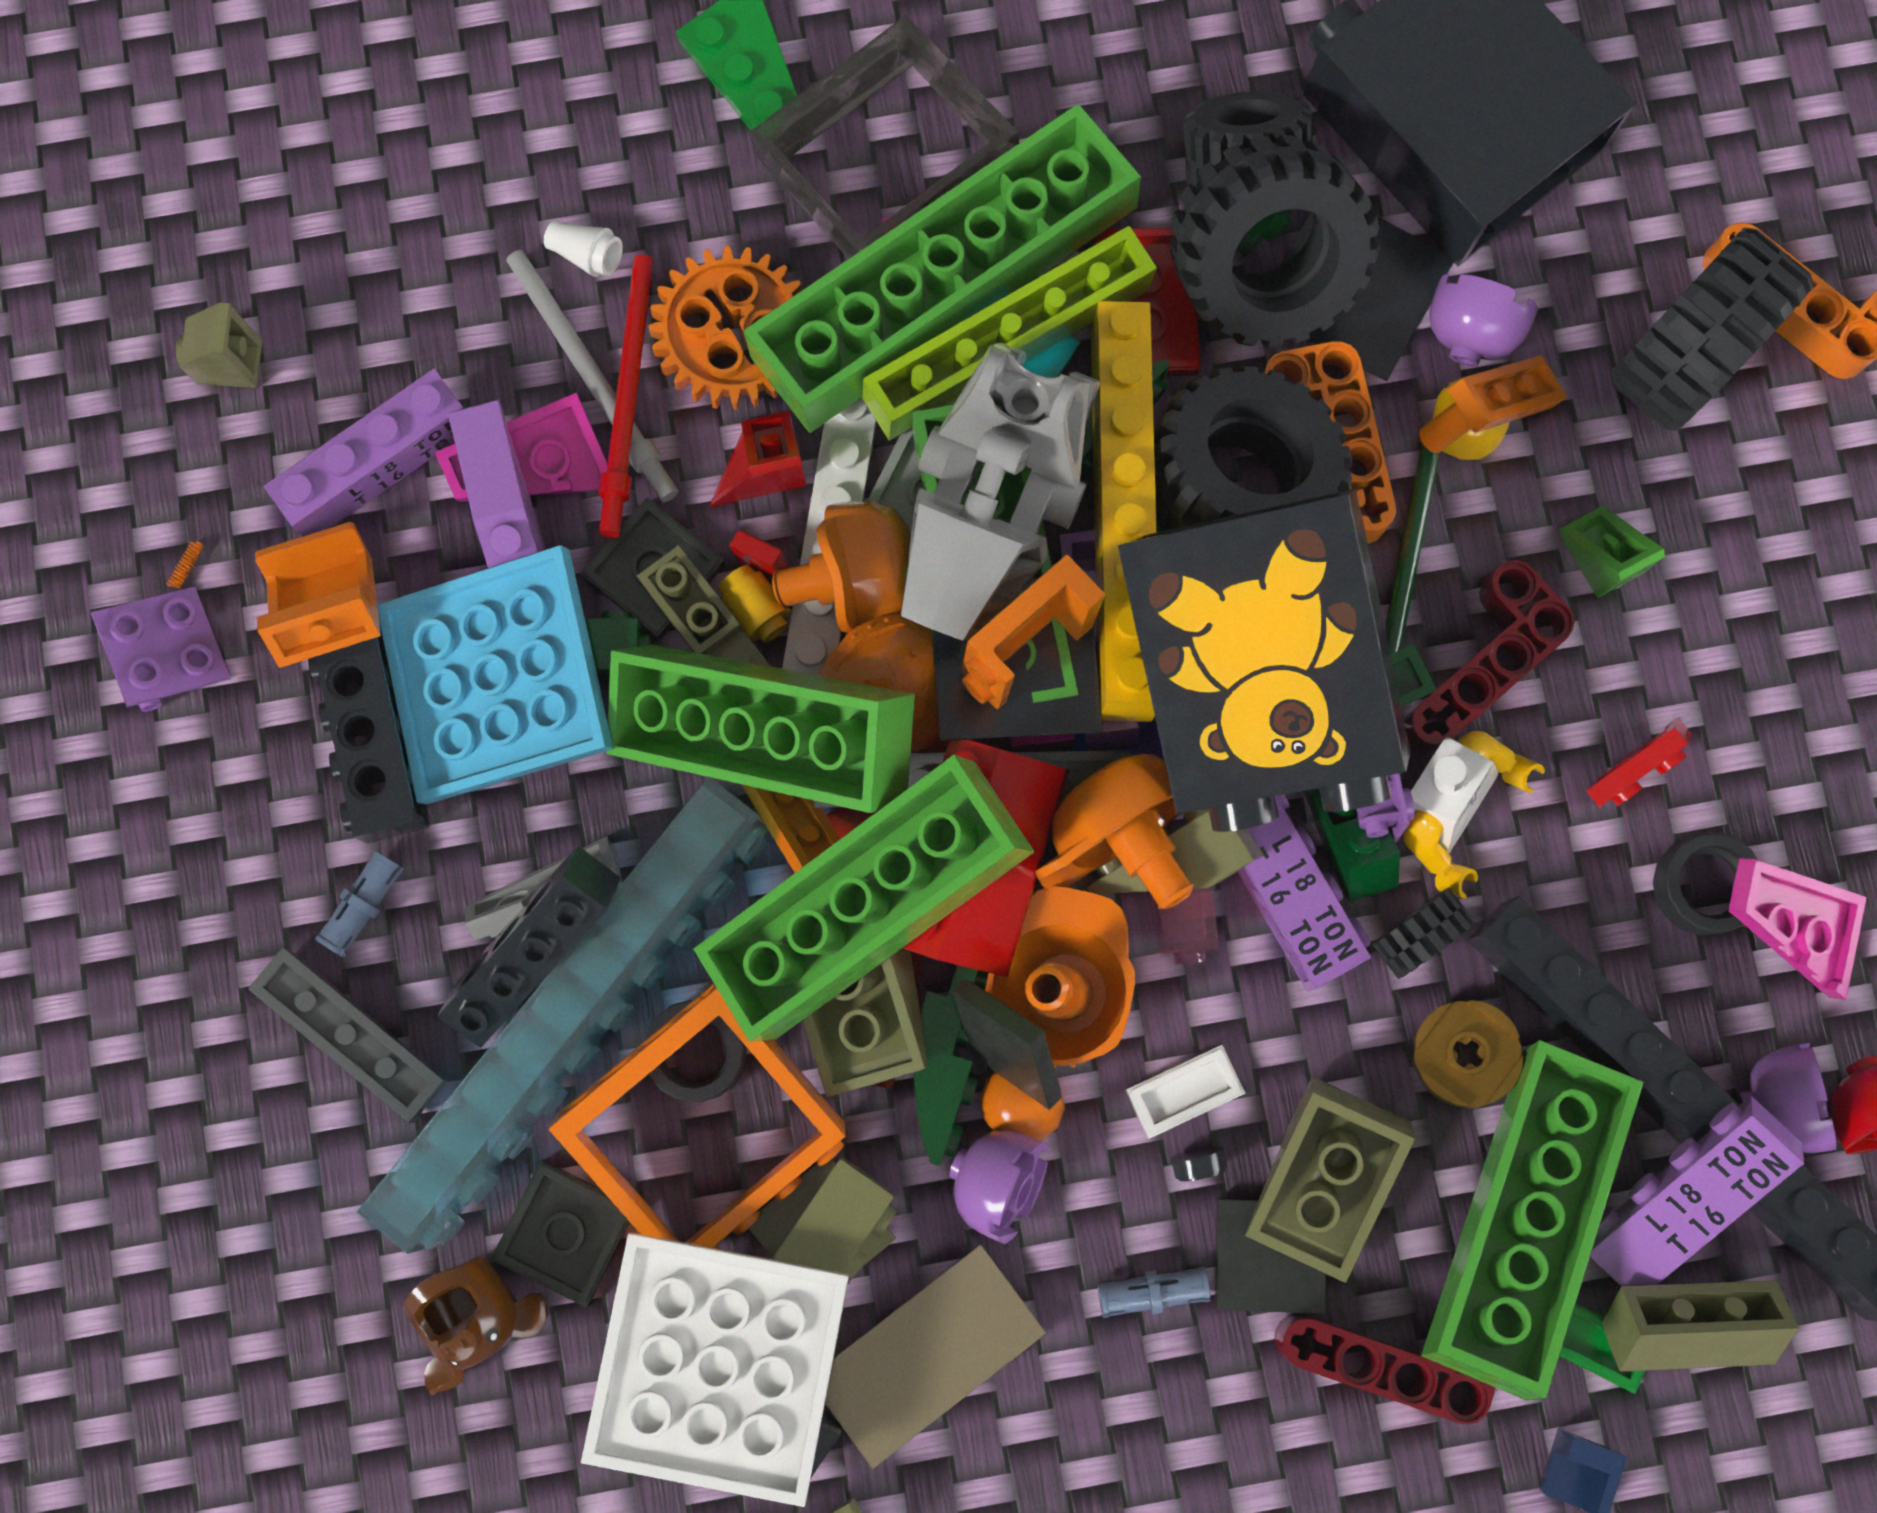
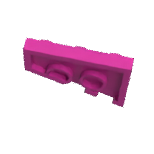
M577 393L507 422L529 496L599 491L601 474L607 471L608 463ZM455 444L436 451V457L454 498L458 502L468 501Z
M1739 858L1728 911L1827 997L1847 999L1867 897L1756 859Z

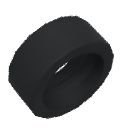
M1719 833L1695 835L1670 847L1657 863L1653 878L1656 903L1666 919L1683 931L1701 936L1733 931L1744 924L1728 910L1718 915L1709 916L1696 912L1688 905L1681 893L1679 882L1681 869L1685 863L1696 855L1709 853L1719 856L1726 861L1736 876L1739 858L1758 860L1754 852L1737 838Z
M693 1000L673 1004L660 1013L647 1031L645 1040ZM717 1016L710 1023L717 1026L723 1034L727 1045L726 1061L719 1073L710 1080L700 1083L685 1082L673 1074L665 1060L648 1075L659 1090L677 1100L703 1102L720 1097L737 1083L746 1066L748 1048L724 1020Z

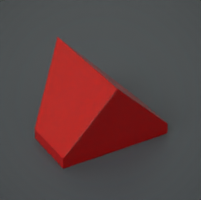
M790 410L741 421L742 433L709 507L807 486Z

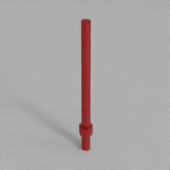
M636 255L633 260L607 471L603 472L600 478L598 495L603 499L599 534L606 538H618L620 536L623 504L630 498L632 478L627 472L654 262L647 255Z

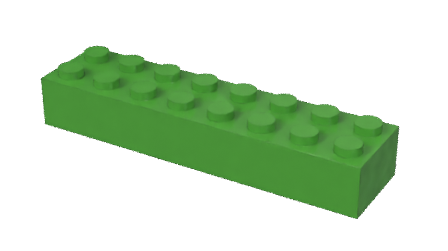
M1077 104L743 330L751 359L807 431L811 433L862 398L863 378L1025 286L1137 209L1141 176L1083 108Z

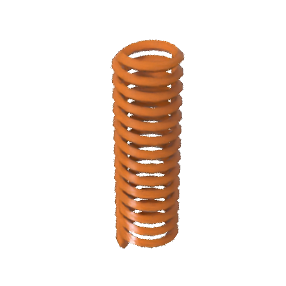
M190 541L188 545L190 548H186L188 551H184L186 554H182L184 557H181L182 560H179L181 564H177L179 567H175L177 570H173L175 573H172L173 576H170L171 579H168L169 582L166 583L168 586L181 589L180 586H183L182 583L185 582L184 580L188 576L187 573H190L189 570H192L191 567H194L193 564L197 561L198 554H201L200 551H203L202 548H205L202 543Z

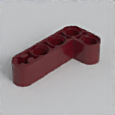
M1518 560L1506 561L1499 565L1481 584L1479 591L1480 602L1504 631L1406 716L1404 723L1409 747L1414 751L1432 753L1438 749L1446 737L1453 739L1562 644L1573 632L1575 622L1572 611L1527 563ZM1499 579H1506L1515 584L1518 589V599L1508 598L1502 594L1499 589ZM1535 617H1542L1550 622L1553 627V637H1545L1537 631L1534 624ZM1498 649L1506 650L1513 655L1516 661L1514 671L1506 670L1499 665L1496 658ZM1459 682L1470 683L1475 687L1479 697L1477 704L1467 703L1460 697L1458 693ZM1443 709L1449 717L1428 735L1424 732L1422 726Z
M1304 1314L1286 1316L1279 1322L1275 1330L1274 1341L1278 1352L1283 1358L1303 1370L1459 1424L1470 1425L1479 1422L1486 1416L1491 1406L1495 1387L1422 1357L1421 1354ZM1307 1327V1335L1320 1343L1328 1345L1326 1355L1308 1347H1302L1299 1353V1348L1291 1343L1293 1335H1303ZM1354 1345H1362L1367 1355L1364 1367L1358 1372L1347 1373L1343 1366V1356L1346 1350ZM1414 1363L1418 1370V1381L1410 1390L1400 1391L1395 1381L1396 1373L1404 1364ZM1466 1381L1470 1389V1398L1462 1408L1452 1409L1448 1400L1449 1392L1456 1383Z

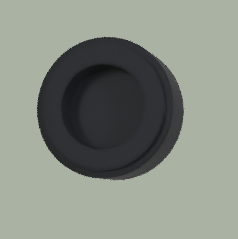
M1223 1147L1200 1148L1171 1158L1175 1178L1183 1182L1210 1178L1225 1172L1228 1167Z

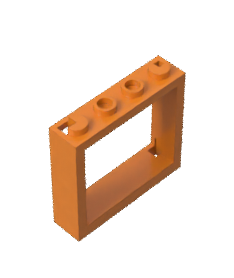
M713 983L556 1114L548 1130L640 1234L680 1242L582 1129L717 1016H720L819 1130L685 1242L720 1249L717 1243L732 1231L736 1235H740L750 1228L761 1215L758 1209L772 1197L780 1201L791 1194L803 1180L800 1174L814 1162H817L819 1166H823L833 1159L843 1148L844 1144L841 1140L846 1135L843 1119L775 1040L749 1042Z

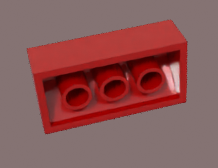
M949 740L943 762L953 755L975 761L1035 852L902 949L939 961L1008 977L1037 880L1036 870L1040 868L1052 829V819L1058 809L1069 770L971 740Z

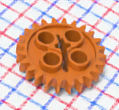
M725 246L722 259L715 260L709 249H705V264L700 266L690 257L685 258L688 273L684 276L675 270H671L669 275L674 288L659 286L657 288L659 298L665 304H653L650 307L652 317L660 321L649 325L651 338L659 340L652 345L654 356L658 358L667 357L660 364L662 373L665 376L678 372L674 379L675 388L678 391L692 384L691 394L695 402L699 401L706 392L710 393L712 406L715 409L718 408L723 397H730L733 409L738 410L741 396H748L751 403L757 407L759 406L758 392L765 390L774 399L777 398L778 392L758 366L748 361L732 330L729 328L723 329L720 312L705 295L708 292H712L716 296L730 324L734 328L740 326L742 342L748 348L743 330L801 292L800 281L796 280L785 284L788 278V267L783 265L773 272L770 271L771 258L769 254L764 255L758 263L752 262L751 248L749 247L745 248L740 259H733L730 246ZM735 288H745L752 293L747 300L742 302H735L727 297V294ZM694 313H702L710 318L704 326L699 328H691L684 323L685 319ZM720 354H730L737 359L736 363L727 369H718L711 364L712 360Z

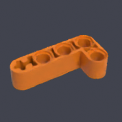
M1739 222L1730 225L1705 252L1702 264L1704 270L1743 228L1759 230L1811 274L1814 284L1812 290L1775 331L1828 374L1836 378L1848 379L1855 377L1877 359V290L1861 304L1855 306L1750 223ZM1807 311L1814 313L1818 317L1820 324L1812 321ZM1847 342L1858 349L1860 356L1850 351Z
M1328 342L1275 354L1268 361L1263 372L1264 374H1267L1269 370H1274L1293 379L1295 385L1299 381L1310 388L1309 395L1317 402L1322 399L1332 411L1329 417L1333 422H1336L1334 418V413L1346 412L1354 418L1356 426H1342L1347 437L1342 446H1349L1352 459L1361 461L1365 465L1367 475L1357 476L1351 473L1350 489H1357L1360 508L1362 509L1364 506L1368 516L1376 515L1377 519L1374 523H1371L1368 516H1362L1368 544L1377 541L1392 523L1396 514V504L1361 359L1357 351L1351 345L1344 342ZM1335 365L1339 367L1344 374V378L1333 379L1328 377L1324 373L1322 366Z

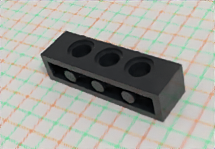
M381 629V636L308 659L312 678L316 684L321 683L324 702L318 705L319 717L325 732L331 733L335 752L329 754L331 772L337 783L342 782L346 802L340 803L341 820L347 833L352 832L354 838L367 844L428 829L424 806L416 801ZM363 674L364 683L361 690L355 695L346 696L344 688L347 680L353 675ZM366 723H373L375 732L371 741L363 746H357L355 734L359 727ZM383 772L385 775L384 788L377 795L368 796L365 789L368 778L374 773Z
M578 845L457 980L437 1017L481 1048L606 912L621 877Z

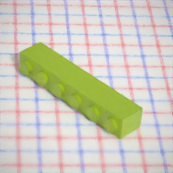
M1129 225L863 378L862 399L890 441L913 427L912 412L949 406L955 403L990 345L994 346L995 343H1004L1026 352V362L1093 323L1098 301L1129 302L1147 292L1157 267Z

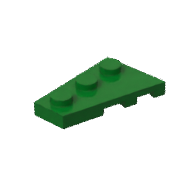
M719 0L676 31L678 42L765 149L805 121L800 101L763 0Z

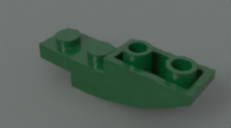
M957 965L948 997L930 991L926 992L921 1012V1022L928 1068L914 1072L916 1109L921 1136L930 1163L941 1166L944 1155L951 1158L955 1157L963 1127L954 1124L959 1104L971 1105L979 1075L970 1073L973 1061L952 1055L955 1046L966 1048L968 1041L952 990L964 979L970 980L984 989L988 973Z

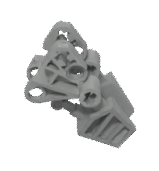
M995 343L994 346H989L941 427L936 425L931 431L918 467L919 471L940 480L934 493L921 488L918 490L914 506L901 616L962 641L972 638L1004 610L1048 559L1046 538L1037 535L1042 521L1045 520L1069 529L1086 484L1080 482L1085 425L1099 390L1100 381L1076 371L1070 373L1069 376L1060 374L1056 378L1036 375L1023 368L1026 352L1004 343ZM982 462H984L985 465L983 467L975 490H970L965 505H961L960 503L964 494L968 493V490L971 488L975 481V478L978 474ZM1026 466L1032 468L1010 523L993 519L992 517L999 502L995 498L1005 472L1016 475L1024 470Z

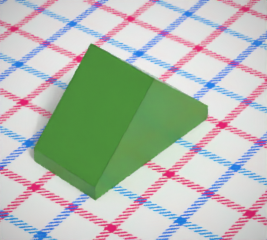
M1604 506L1559 529L1563 542L1597 598L1639 577L1665 557L1664 548Z

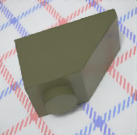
M217 303L186 318L184 335L179 336L176 343V358L179 367L197 384L256 388L263 340L230 303Z

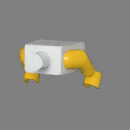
M1471 731L1462 736L1458 742L1448 737L1442 741L1411 790L1414 802V818L1409 820L1410 824L1403 832L1404 842L1430 873L1436 874L1435 885L1437 890L1443 892L1445 889L1450 888L1456 897L1462 899L1467 898L1466 894L1462 891L1463 880L1476 883L1478 875L1472 868L1451 863L1452 857L1449 853L1498 777V773L1502 774L1504 782L1525 792L1532 793L1534 789L1527 786L1528 775L1532 770L1541 774L1545 772L1541 764L1519 754H1514L1511 749L1482 731Z

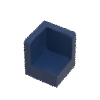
M1558 1428L1539 1489L1546 1496L1583 1509L1588 1513H1610L1627 1456L1607 1446Z

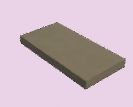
M980 1243L833 1358L825 1404L871 1468L874 1469L1044 1336L1046 1331Z

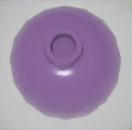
M1446 274L1440 278L1432 299L1429 313L1431 329L1438 341L1451 349L1450 359L1463 365L1477 367L1480 359L1488 361L1499 360L1509 356L1523 343L1538 311L1536 303L1529 298L1526 307L1514 301L1517 290L1489 279L1460 274L1458 282L1455 284L1449 282V274Z
M1810 1043L1786 1046L1771 1051L1760 1058L1750 1072V1091L1740 1092L1741 1103L1750 1096L1756 1099L1802 1142L1803 1153L1836 1150V1137L1832 1118L1825 1119L1828 1117L1826 1106L1828 1099L1813 1048H1810Z
M1011 1130L992 1131L977 1139L969 1150L962 1148L952 1163L950 1178L955 1180L954 1199L958 1213L966 1224L979 1233L1000 1243L1006 1244L1012 1240L1019 1231L1009 1226L1013 1223L1017 1214L1025 1218L1029 1216L1041 1190L1048 1162L1039 1158V1153L1049 1151L1048 1145L1022 1133Z

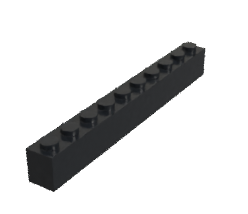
M1519 896L1501 903L1466 940L1593 1062L1644 1082L1637 1104L1680 1145L1690 1138L1697 1142L1712 1129L1710 1123L1713 1118L1727 1105L1735 1103L1739 1106L1730 1095ZM1802 1165L1748 1210L1856 1313L1865 1320L1877 1322V1235Z

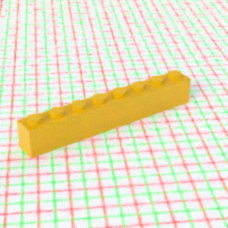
M1098 301L1091 327L1092 378L1100 381L1099 390L1092 406L1095 578L1096 585L1106 594L1096 617L1097 671L1102 721L1152 722L1155 714L1118 549L1119 544L1132 538L1156 533L1150 302Z

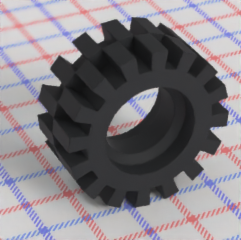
M1447 888L1383 934L1382 937L1372 944V947L1397 979H1400L1446 948L1447 945L1459 938L1461 934L1469 930L1476 921L1451 889Z

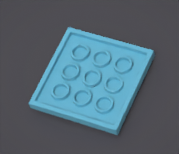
M561 545L377 605L417 803H434L614 749L571 554L568 548Z

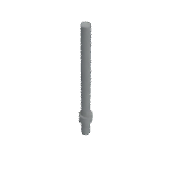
M517 250L511 253L506 259L508 265L613 425L616 393L524 251ZM634 423L629 462L637 473L645 475L661 502H668L675 498L679 491L660 463L662 455L651 439L643 437Z

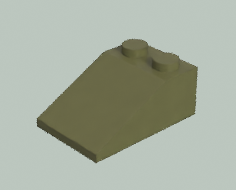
M901 948L803 1020L826 1097L928 1068L913 962L909 950Z
M1312 1076L1288 1126L1245 1236L1346 1283L1415 1140L1411 1121Z

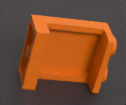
M347 522L258 550L255 553V561L267 583L268 614L257 617V631L279 668L381 636L373 562L354 523Z
M1065 555L968 640L961 669L962 674L965 676L962 679L965 688L980 703L984 704L989 701L999 710L1007 702L1014 680L1013 672L1004 662L1054 618L1076 641L1079 640L1093 627L1106 594L1068 555Z

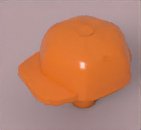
M876 501L833 503L826 507L824 520L816 529L817 540L822 553L812 555L807 564L781 570L777 568L772 577L774 596L783 608L787 609L789 606L818 600L823 606L835 603L838 627L840 631L848 634L855 627L874 618L890 614H901L911 533L903 517L893 507Z
M890 614L874 618L850 631L830 653L818 676L914 693L911 753L942 752L947 747L949 740L940 741L932 629L902 617L901 614Z
M1152 754L1123 757L1091 774L1065 797L1052 819V841L1058 856L1036 870V876L1046 890L1052 886L1067 888L1117 857L1131 878L1136 876L1141 878L1159 905L1158 909H1169L1191 894L1194 884L1190 883L1171 855L1176 847L1163 829L1181 814H1176L1165 760Z
M1052 886L1048 890L1045 888L1038 890L1031 897L1008 977L988 974L985 991L1044 1030L1054 1068L1056 1066L1068 1065L1074 1068L1076 1064H1084L1090 1059L1105 1055L1116 1048L1125 1032L1135 988V970L1129 960L1128 924L1123 909L1112 899L1095 893Z

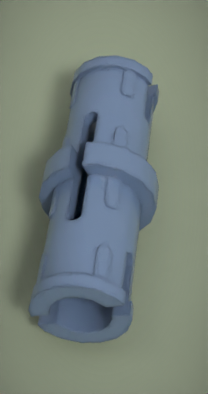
M374 851L364 870L349 890L344 888L339 898L342 901L315 940L338 955L345 957L355 938L364 928L370 917L375 919L381 911L377 907L404 868Z
M1204 1266L1157 1274L1156 1270L1144 1271V1277L1097 1283L1103 1318L1150 1310L1151 1314L1155 1315L1163 1313V1308L1210 1302V1289Z

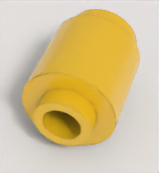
M750 564L734 570L718 585L717 589L723 596L722 602L739 622L742 630L751 641L762 639L764 643H768L780 636L788 628L789 624L786 619L791 614V609L789 607L785 609L777 602L772 584L762 571L756 572Z

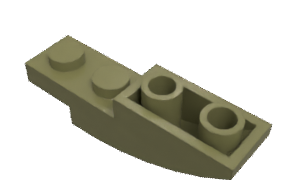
M679 545L637 575L638 579L693 652L770 666L742 630L739 622Z

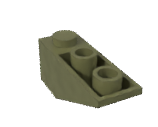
M1208 808L1185 813L1183 817L1187 825L1170 834L1166 827L1163 828L1176 847L1171 855L1190 883L1194 884L1193 889L1209 888L1218 884L1264 855L1248 829L1227 832L1213 831ZM1117 857L1098 868L1096 872L1100 879L1087 887L1088 892L1095 894L1149 891L1139 876L1133 878L1129 876Z

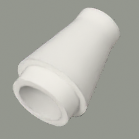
M553 220L548 225L544 235V245L547 249L558 253L593 277H598L601 274L610 276L617 269L621 260L622 241L619 237L614 236L609 228L568 224Z

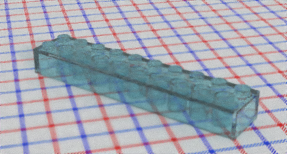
M708 777L617 889L606 912L553 968L357 1210V1213L407 1254L424 1249L432 1250L438 1243L441 1246H445L464 1224L465 1221L459 1215L472 1200L477 1203L481 1202L496 1185L499 1177L494 1172L507 1157L514 1160L529 1144L533 1134L528 1129L541 1114L546 1117L550 1116L564 1100L568 1092L562 1087L575 1071L583 1074L597 1059L602 1050L596 1045L609 1029L617 1032L630 1018L635 1010V1007L630 1002L644 986L650 990L662 978L669 967L664 960L676 945L684 948L694 938L702 926V923L697 919L710 903L717 907L727 897L735 885V882L730 877L742 862L750 866L765 849L768 841L763 836L767 833L768 828L761 817L715 780Z

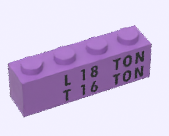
M434 368L263 487L290 525L302 536L334 527L435 457L436 451L455 443L448 413L464 408Z
M1285 794L1275 796L1279 814L1277 819L1263 825L1247 828L1264 855L1237 872L1306 991L1309 992L1318 989L1369 960L1371 956L1366 947L1370 945V940L1361 923L1356 918L1349 920L1339 903L1343 899L1339 885L1329 872L1321 873L1312 855L1316 854L1314 843L1302 826L1294 827L1285 812L1289 808V802Z
M1752 1096L1739 1106L1735 1103L1727 1105L1713 1118L1710 1123L1712 1129L1697 1142L1693 1138L1684 1141L1671 1154L1669 1158L1671 1164L1657 1176H1654L1652 1173L1643 1176L1629 1191L1628 1196L1630 1199L1617 1210L1612 1207L1604 1210L1590 1257L1621 1286L1657 1285L1804 1164L1802 1142Z

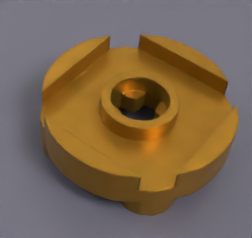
M1472 1000L1448 1003L1435 1009L1420 1025L1414 1038L1412 1064L1418 1073L1421 1083L1434 1097L1454 1107L1476 1109L1496 1102L1515 1086L1523 1068L1522 1047L1518 1039L1520 1036L1510 1018L1495 1006L1482 1001ZM1472 1040L1480 1046L1477 1049L1476 1055L1482 1061L1478 1067L1469 1063L1463 1068L1456 1062L1458 1054L1453 1050L1456 1042L1465 1046Z

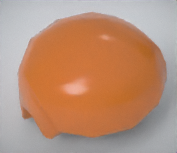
M994 1071L987 1076L980 1094L983 1118L989 1127L994 1131H1015L1038 1141H1044L1059 1127L1065 1110L1063 1095L1048 1110Z

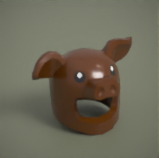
M482 1254L463 1264L438 1272L425 1279L409 1293L403 1304V1308L416 1332L435 1356L428 1363L424 1373L425 1386L431 1396L438 1392L449 1390L463 1382L467 1368H471L494 1355L512 1337L524 1339L536 1335L544 1326L548 1316L546 1298L542 1293L531 1292L517 1301L506 1283Z

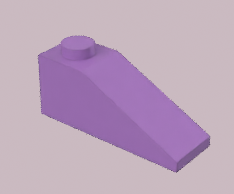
M500 400L449 412L448 416L471 514L488 569L543 551L545 544Z

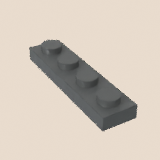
M282 947L248 988V990L408 1123L415 1122L448 1081L288 948Z

